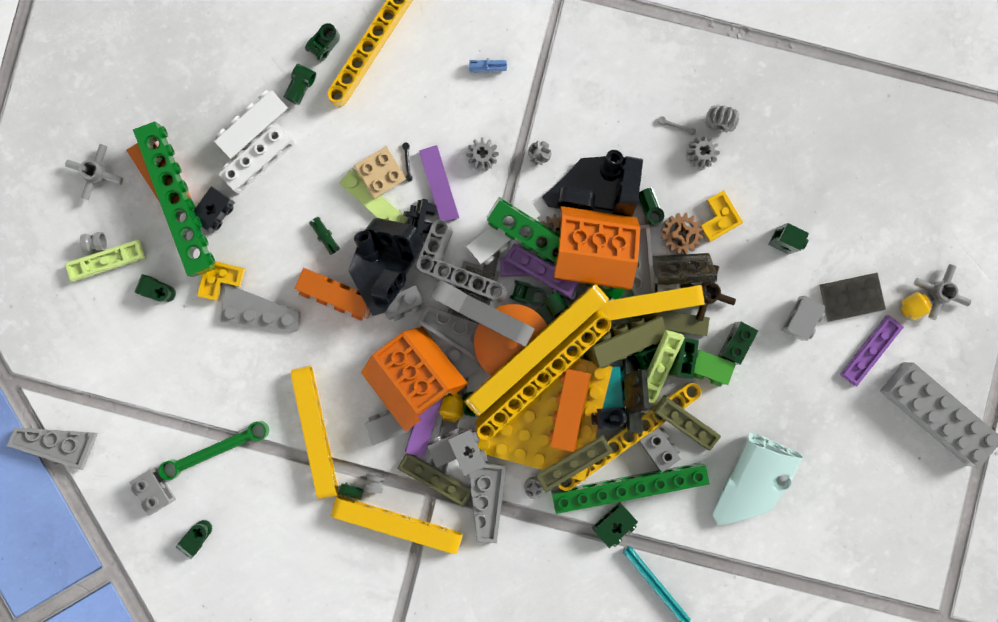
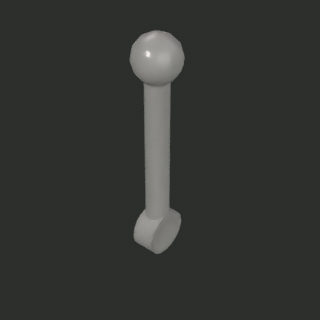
M663 116L658 119L660 125L667 124L687 131L690 135L696 133L695 128H687L670 122Z

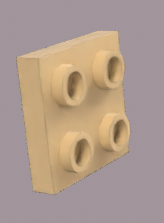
M387 146L353 165L373 199L406 180Z

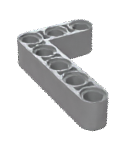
M436 220L430 228L416 263L418 270L427 276L437 280L440 279L450 285L494 302L504 301L507 297V290L499 282L442 261L453 231L445 221ZM445 227L444 233L439 234V229ZM438 244V249L432 252V246ZM427 262H431L430 267L424 270V265ZM444 268H448V273L445 276H441V271ZM465 275V280L462 283H458L459 276ZM479 281H483L482 288L476 290V283ZM501 288V293L494 297V289Z
M440 279L430 296L454 311L525 347L535 330L533 327L465 294Z

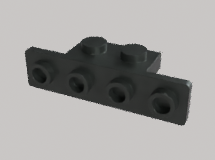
M627 356V358L622 360L627 431L642 434L641 411L649 409L647 371L638 370L637 359Z

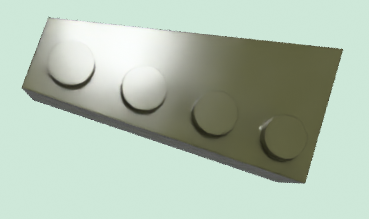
M656 313L631 318L627 324H613L612 329L583 354V357L597 367L605 368L617 360L627 358L632 353L641 352L650 345L658 344L665 332L663 317Z

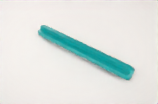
M631 546L626 547L623 550V554L679 622H690V617Z

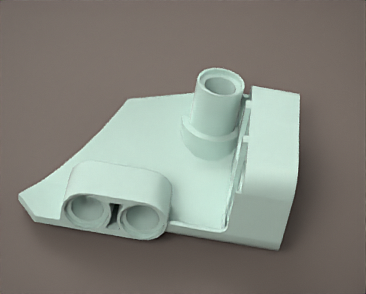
M749 433L742 448L739 461L733 473L729 475L712 514L717 524L724 525L739 522L771 511L786 489L791 486L792 479L803 456L761 435ZM785 476L787 477V480L780 481L778 480V477Z

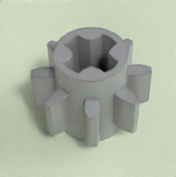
M538 140L532 143L528 149V156L531 157L530 161L536 165L538 163L543 165V163L548 162L551 158V150L548 149L549 144Z

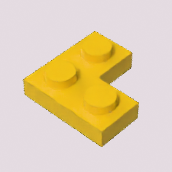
M724 190L706 200L715 217L699 227L703 228V234L707 241L711 242L743 223Z
M215 261V270L202 274L197 296L218 301L222 283L241 287L245 268Z

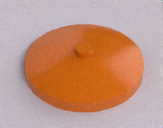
M507 304L495 308L535 329L528 343L548 326L545 320L529 307ZM480 323L476 329L474 336L475 354L482 368L491 376L524 347Z

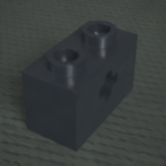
M211 186L194 209V213L200 219L202 227L214 233V231H218L222 226V220L225 216H228L233 211L235 202ZM213 208L216 211L215 214H213V212L211 211Z

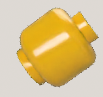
M915 292L901 301L903 307L900 310L905 318L910 317L915 321L929 314L932 304L925 294Z
M450 393V396L443 397L439 409V414L443 420L456 423L457 420L463 418V399H461L460 394L456 393L452 396Z

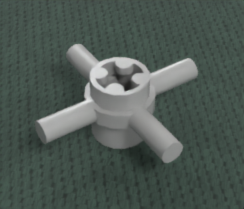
M99 144L94 160H86L81 164L71 160L65 162L66 167L79 171L80 175L87 181L81 196L83 199L89 200L94 184L102 183L105 180L120 185L123 182V177L108 173L106 167L102 164L108 146Z
M948 265L942 281L931 284L916 278L913 283L915 286L928 290L929 297L934 301L928 316L929 319L936 320L942 304L949 303L950 301H955L967 307L971 304L970 299L958 295V287L951 282L957 268L955 265Z

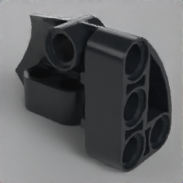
M610 150L606 156L580 158L573 168L542 198L547 206L560 209L563 206L633 217L639 199L643 159L630 156L623 157L622 153L618 150Z
M374 218L364 231H360L354 236L357 247L348 270L372 316L386 312L406 282V274L418 259L424 245L420 233L415 226Z

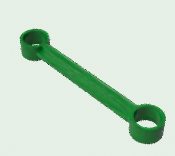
M264 421L253 422L247 430L177 461H165L159 466V475L164 480H172L177 478L181 471L251 440H263L269 434V426ZM260 424L263 426L265 432L262 438H257L253 435L252 429L254 425ZM168 463L173 464L176 468V473L173 477L165 473L164 469Z

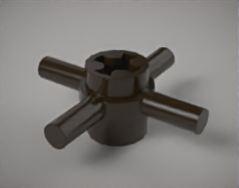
M712 265L707 282L700 284L702 285L705 304L699 306L696 316L698 321H703L708 304H712L717 300L735 305L736 299L721 294L720 287L715 283L720 268L717 265ZM681 280L679 285L680 288L697 286ZM706 288H709L708 293L712 294L711 297L705 296Z

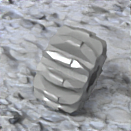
M725 105L711 106L706 115L705 123L709 128H713V130L726 133L728 131L732 132L739 123L740 114L736 109Z
M706 135L702 136L701 139L696 137L694 142L688 144L690 149H687L686 153L691 155L688 157V161L694 160V167L699 163L700 169H703L705 165L709 168L712 166V162L715 163L718 160L716 156L720 154V151L715 150L718 144H712L713 138L707 141ZM702 149H704V150L706 151V152L704 153V155H701V154H700V152L702 151Z
M481 138V143H478L475 139L473 140L475 146H468L470 151L466 153V156L471 157L468 160L469 164L475 162L474 169L481 165V171H484V165L491 169L492 165L490 162L497 163L494 157L499 156V152L494 151L497 149L496 144L490 146L492 140L489 139L487 143H484V138ZM480 151H485V154L488 155H485V158H481L479 154Z

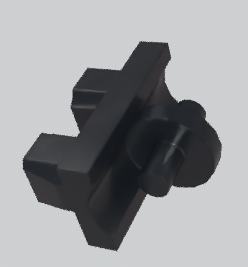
M428 199L418 200L417 208L411 205L410 212L404 211L403 216L408 217L407 224L415 226L420 234L429 233L433 223L426 222L425 215L434 216L436 205L428 203Z
M625 407L597 409V413L591 414L592 425H598V429L626 427L627 416L625 414Z

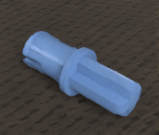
M489 58L486 60H469L470 72H487L489 74V71L507 70L506 60H489Z

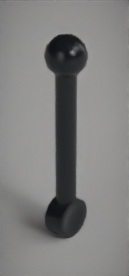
M405 142L402 144V148L405 150L407 172L405 178L406 181L410 182L413 179L410 174L408 153L410 145Z

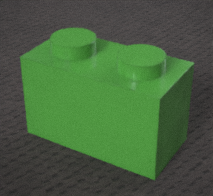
M698 350L694 377L703 380L704 377L711 380V384L719 387L722 384L729 385L736 363Z

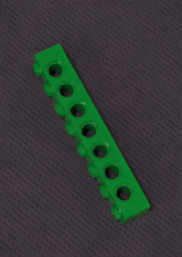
M154 121L133 129L187 276L196 277L215 270L214 256L208 251V240L204 234L202 235L200 229L202 227L201 221L198 216H195L193 211L195 205L187 195L188 186L180 176L182 170L178 162L174 160L173 155H175V151L172 145L168 144L166 128ZM159 141V146L153 149V144ZM165 159V165L160 167L161 160ZM172 177V183L167 186V179ZM179 195V201L174 204L173 198ZM186 213V219L181 222V214ZM192 231L193 237L187 240V233ZM196 249H199L200 255L195 259L193 253Z
M498 197L486 216L488 225L496 230L500 228L505 231V235L512 240L518 239L522 242L521 245L528 250L534 249L538 252V256L544 260H552L555 265L558 255L554 254L553 250L559 247L560 234ZM511 216L514 221L511 224H505L503 219ZM522 227L530 228V232L525 235L519 231ZM539 237L547 239L542 245L537 244L536 240ZM597 285L610 300L612 298L615 300L619 299L626 290Z
M699 462L668 468L664 472L657 470L579 485L568 491L561 489L553 490L551 494L555 513L559 514L710 484L706 465Z

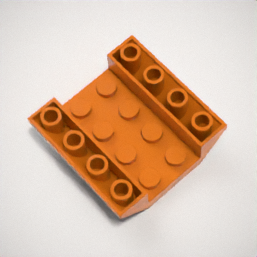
M561 206L559 217L561 228L558 256L555 260L554 279L631 290L639 255L640 225L637 217Z
M423 326L400 333L372 354L361 371V374L405 432L421 421L419 418L420 414L449 392L454 396L468 385L467 381Z

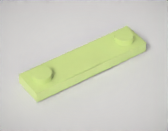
M353 169L339 182L377 218L401 223L408 222V219L381 195L373 199L361 178Z
M135 240L64 264L70 282H75L146 259L141 241Z
M665 330L647 370L649 403L655 404L685 339L683 334Z

